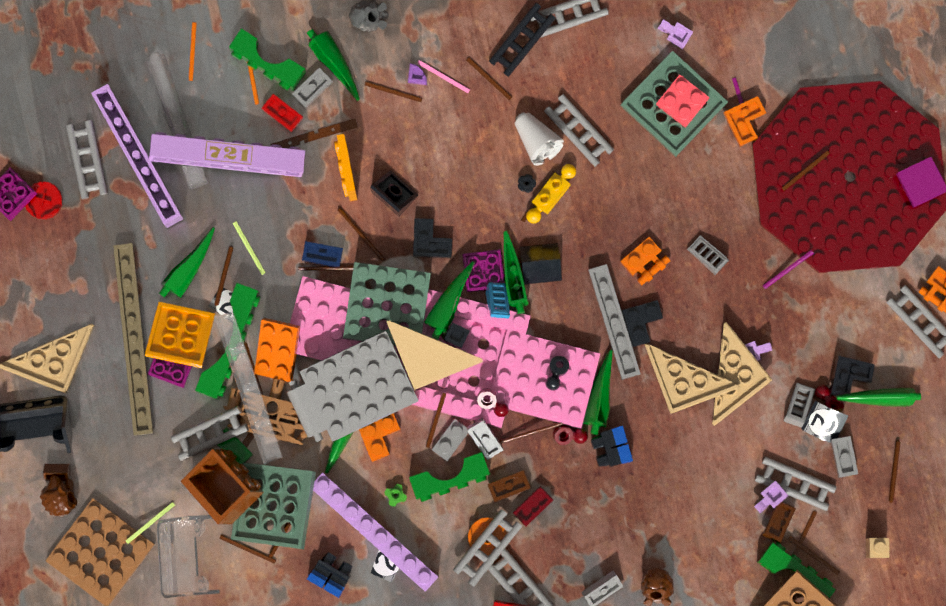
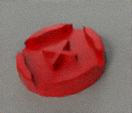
M40 181L30 186L37 194L25 206L26 210L37 219L47 220L57 215L63 204L61 191L54 184Z

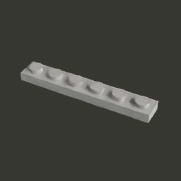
M606 264L589 269L588 272L621 379L624 380L640 375L641 373L608 266Z

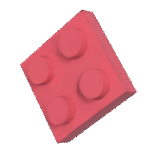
M679 74L656 103V106L686 128L710 97Z

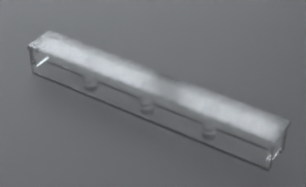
M232 311L218 317L215 316L214 319L263 464L266 465L269 462L283 458L235 314Z

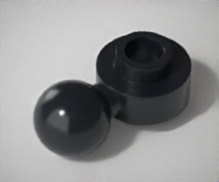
M556 356L550 362L549 369L552 375L546 379L545 385L551 391H555L560 387L561 381L559 377L568 372L569 362L563 356ZM558 362L562 363V364H563V367H562V368H558V367L556 366V363H558Z

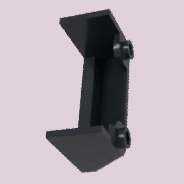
M60 395L0 404V452L10 451L17 440L53 435V440L60 444L65 443L67 453H71L73 435L67 397Z

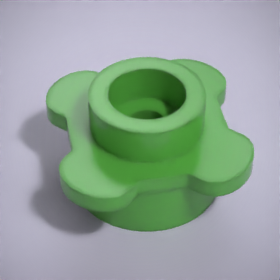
M396 484L394 488H387L384 493L388 496L390 506L394 507L397 503L407 500V496L402 491V485Z

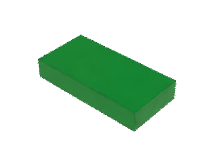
M227 427L223 429V433L230 431ZM237 437L217 445L220 449L232 451L237 458L235 460L239 464L246 463L253 456L252 452Z

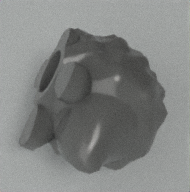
M361 0L351 7L349 18L353 26L362 31L370 32L376 31L378 27L384 30L387 26L385 20L389 14L386 11L387 6L384 2L378 4L376 0Z

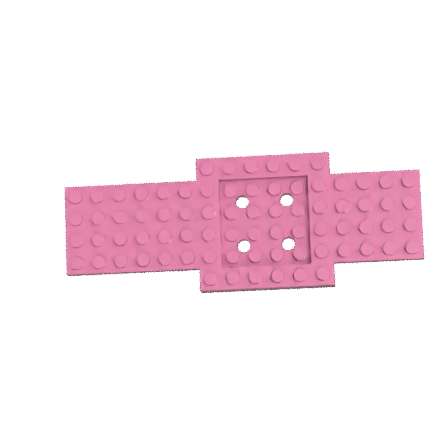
M302 277L290 324L300 326L297 355L322 361L362 342L343 339L350 288ZM428 290L424 322L442 295L441 292ZM460 297L452 322L470 331L461 350L482 358L483 362L414 390L418 402L412 405L437 411L442 393H446L441 413L475 422L483 418L488 425L502 428L504 417L496 416L493 408H481L477 402L478 393L482 389L489 388L495 391L497 402L506 403L511 411L557 423L562 422L565 425L581 429L600 353L527 335L530 315L517 314V312L510 311L508 319L490 317L487 304ZM366 298L362 302L365 308H371L374 304L371 298ZM384 301L381 307L384 311H390L393 304L390 301ZM405 303L401 306L400 310L402 313L408 314L411 312L412 307L410 304ZM363 317L359 323L362 327H368L371 320L368 317ZM381 320L379 322V328L381 330H387L389 328L386 322L387 320ZM405 322L399 324L409 328V325ZM424 323L422 334L431 337L435 329ZM440 335V337H439V339H438L439 341H441V342H443V343H446V344H448V345H450V346H454V345H452V344H450V343L444 341V339H443V338L441 337V335ZM481 339H486L489 342V347L485 350L480 349L478 346V342ZM393 346L394 349H395V351H396V353H397V355H398V358H399V360H400V362H401V364H402V366H403V368H404V370H405V373H406V375H407V377H408V379H409V376H408V374H407V371H406V369H405V366H404V364H403V361H402V359H401V357H400V354H399V352H398V349H397L396 346ZM556 356H563L569 362L568 372L559 377L561 381L560 387L555 391H551L545 385L546 379L552 375L549 369L550 362ZM558 362L556 366L562 368L563 364ZM471 376L479 378L480 382L475 387L470 386L468 383V379ZM486 395L484 398L489 399L490 396Z

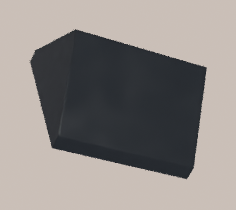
M391 170L370 187L371 192L398 217L418 197V194Z
M558 243L520 247L522 274L525 285L562 281Z

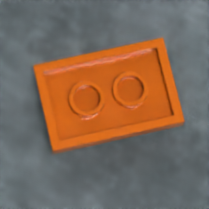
M268 318L261 320L254 374L286 382L293 380L300 326Z

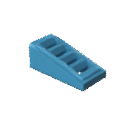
M489 282L485 295L490 317L508 319L510 311L506 284Z

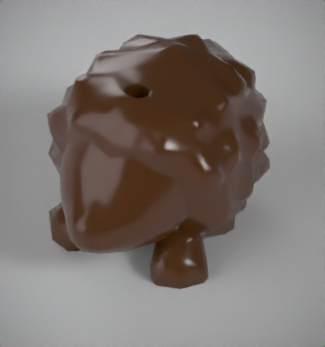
M52 475L47 486L41 490L40 498L42 505L50 515L64 517L76 508L78 501L72 490L74 483L71 479H67L64 484L57 475Z
M654 568L648 570L641 582L642 594L646 597L643 601L644 605L651 606L653 602L663 604L664 606L672 604L669 597L674 594V583L666 570Z

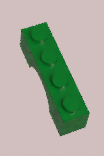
M241 28L229 46L232 52L231 55L238 60L243 59L247 61V65L253 70L258 68L264 72L263 76L272 81L274 78L283 89L294 91L306 73L305 68L291 59L278 64L264 61L258 54V39Z
M481 452L464 458L461 472L453 479L438 480L431 476L428 471L411 476L409 479L416 500L420 499L421 502L432 499L431 495L436 493L442 496L450 493L451 488L457 487L459 490L468 487V482L474 480L476 483L487 480L486 476H489L490 473Z
M778 542L776 544L770 543L758 559L757 563L772 574L782 569L798 570L829 599L836 590L832 587L833 583L825 577L823 579L816 575L818 572L810 566L807 568L801 564L802 560L794 554L791 556L785 552L786 548Z

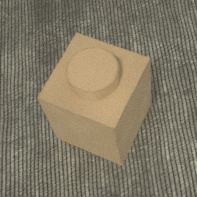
M867 538L866 558H889V538Z

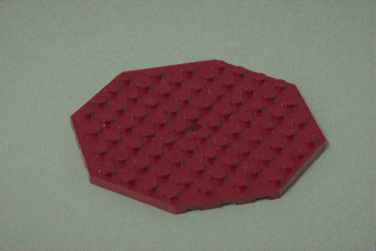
M881 81L801 87L752 145L760 226L799 258L812 250L814 254L804 260V262L818 273L899 267L946 211V193L913 208L896 175L898 172L932 157L945 182L939 128ZM828 150L830 153L785 191L782 189L784 185ZM853 172L855 176L854 181H847L845 173Z

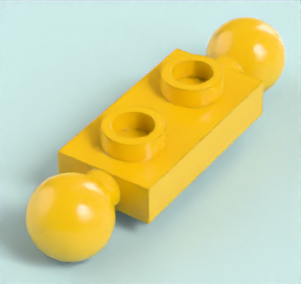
M566 164L562 167L561 176L554 173L534 198L532 204L536 207L528 210L526 213V218L530 223L539 222L542 211L548 215L571 186L566 180L572 179L576 175V168L572 164Z

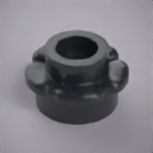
M525 174V176L519 177V190L526 193L532 192L533 188L536 187V180L533 179V176Z

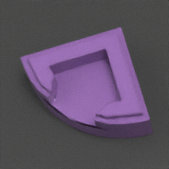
M410 63L408 83L427 85L426 75L423 70L417 65Z

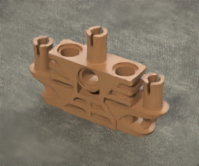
M273 379L269 397L246 391V398L243 400L245 404L242 405L241 413L237 414L241 416L240 426L247 424L249 428L248 433L303 445L302 440L307 435L303 426L299 424V418L292 403L280 400L285 381ZM231 388L228 404L223 406L224 410L227 411L239 406L243 393L242 390ZM269 403H277L278 407L275 412L268 411L267 406ZM245 410L259 413V415L245 413ZM264 411H265L269 416H277V419H276V420H272V419L264 418V417H263ZM281 419L295 422V424L281 422ZM230 422V424H228L227 427L233 429L232 424ZM295 430H302L297 439H295Z

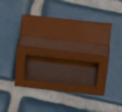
M44 464V481H50L52 475H57L62 481H66L70 477L71 465Z

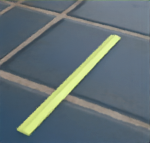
M234 222L235 229L262 275L266 272L238 223Z
M173 502L170 503L125 540L127 544L173 508L175 504Z

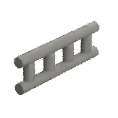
M570 0L540 10L538 12L545 17L549 16L550 13L555 14L558 24L549 27L541 38L609 15L607 8L601 9L598 0ZM590 2L594 12L583 15L579 5ZM573 8L576 18L565 21L562 11Z
M562 94L558 98L561 104L555 110H552L549 106L544 112L596 167L600 163L597 157L604 151L608 154L612 153L614 148L570 100ZM566 109L574 116L567 124L559 117ZM578 123L587 130L580 138L572 131ZM591 137L600 144L592 152L584 145Z
M92 120L85 121L86 128L74 130L73 124L66 126L81 199H88V192L99 190L100 195L108 194ZM87 135L90 146L78 148L76 137ZM91 153L93 164L82 166L80 155ZM95 171L97 182L86 185L84 174Z
M905 285L900 289L903 295L896 302L891 298L886 303L940 359L944 355L941 349L946 345V327ZM908 300L917 307L910 315L901 308ZM922 314L930 321L923 329L914 322ZM935 328L943 335L936 344L928 337V334Z
M236 406L171 436L173 443L179 441L183 452L178 454L181 461L249 431L247 424L240 426L236 416L241 413V408ZM230 419L233 429L223 433L220 422ZM213 426L217 437L207 441L203 430ZM196 433L200 444L190 448L187 437Z
M766 456L764 457L762 463L767 465L763 476L757 474L756 482L769 487L774 482L771 480L773 471L777 469L785 473L781 484H778L789 496L825 511L828 510L829 504L824 502L828 491L834 493L837 486ZM792 476L803 480L799 491L788 487ZM810 484L821 488L817 499L806 494Z
M502 509L453 569L458 575L462 570L471 577L468 583L473 587L522 528V525L517 521L514 525L506 521L504 518L507 513ZM498 525L508 531L501 541L492 534ZM486 540L496 547L489 556L480 550ZM474 555L484 562L477 571L468 565Z
M505 548L501 553L502 558L488 569L517 604L528 605L525 599L534 593L541 601L536 606H554ZM507 563L515 571L508 579L499 571ZM521 578L528 587L519 594L512 585Z

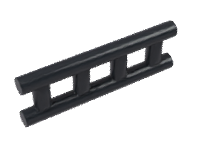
M537 2L534 3L488 61L493 66L497 62L502 64L506 68L503 73L507 77L513 73L556 19L551 13L546 18L538 12L541 6ZM533 17L541 23V26L535 33L526 26ZM521 32L530 38L524 47L514 41ZM509 47L518 53L512 62L502 56Z

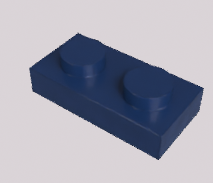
M305 241L302 261L340 268L343 248Z

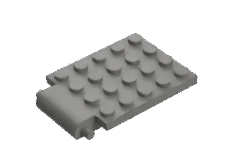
M386 331L300 370L299 372L305 383L298 386L296 379L288 382L291 390L287 391L288 397L307 437L314 436L316 442L323 439L321 432L325 430L328 431L333 442L418 402V398Z

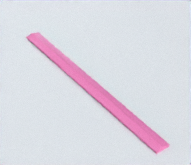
M418 61L417 64L469 93L470 89L426 63Z

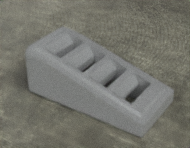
M701 235L687 249L714 275L729 261L727 257ZM702 243L704 246L696 252L695 249ZM706 248H708L709 251L704 257H702L700 254ZM713 253L715 256L708 262L706 259ZM719 258L721 261L714 267L712 264Z
M796 383L784 422L798 427L803 426L815 391L814 388ZM798 391H799V392L808 394L809 396H808V397H805V396L799 395V394H797V393H798ZM798 399V400L804 401V402H806V404L797 402V401H795V400ZM793 406L803 409V412L793 409Z

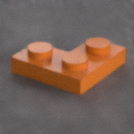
M758 96L723 113L740 147L758 138L750 121L766 114Z
M394 413L359 429L372 462L390 455L383 437L400 430Z

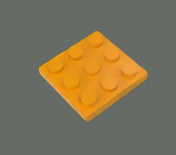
M340 134L337 135L338 141H334L341 178H343L341 179L345 197L349 196L350 201L357 200L347 143L345 135Z
M158 302L145 356L202 368L215 313Z

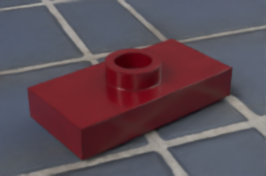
M540 486L513 514L526 527L553 499Z

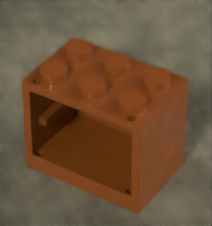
M212 449L181 480V483L217 524H233L264 491L260 488L261 484L259 481L250 477L248 474L249 470L235 460L237 458L236 455L230 450Z

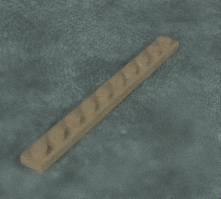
M133 243L113 245L133 435L154 434Z

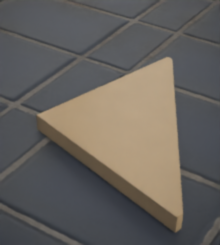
M391 320L386 321L414 390L483 362L482 358L399 325Z
M727 322L723 326L718 376L740 385L741 388L715 397L712 421L714 426L772 381V378Z
M89 324L0 363V369L67 394L95 325Z
M645 344L670 414L741 388L740 385L650 344Z

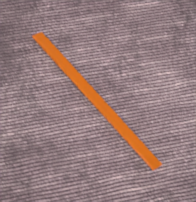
M192 22L189 81H193L196 22Z
M248 66L255 105L259 104L254 73L253 69Z

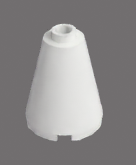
M523 112L516 117V129L534 165L544 164L543 160L547 157L551 160L563 148V139L532 114Z

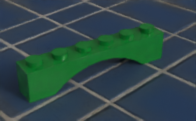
M236 283L230 299L234 317L231 341L222 357L213 366L202 372L195 389L197 393L219 400L220 396H224L227 386H224L227 378H231L234 368H231L233 361L238 360L241 352L238 348L240 343H244L247 337L245 330L247 325H251L254 319L253 309L259 306L261 300L258 290Z

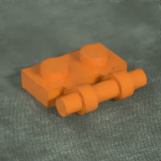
M648 237L622 259L620 263L632 276L637 272L642 275L637 279L638 283L642 286L644 283L650 282L659 270H664L666 268L665 265L670 262V259L665 255L660 260L657 255L662 250ZM652 261L655 265L647 271L644 266Z
M938 266L926 281L932 286L930 290L922 286L918 292L924 296L923 299L927 302L931 301L938 307L939 311L946 313V271ZM936 291L945 296L943 301L934 295Z

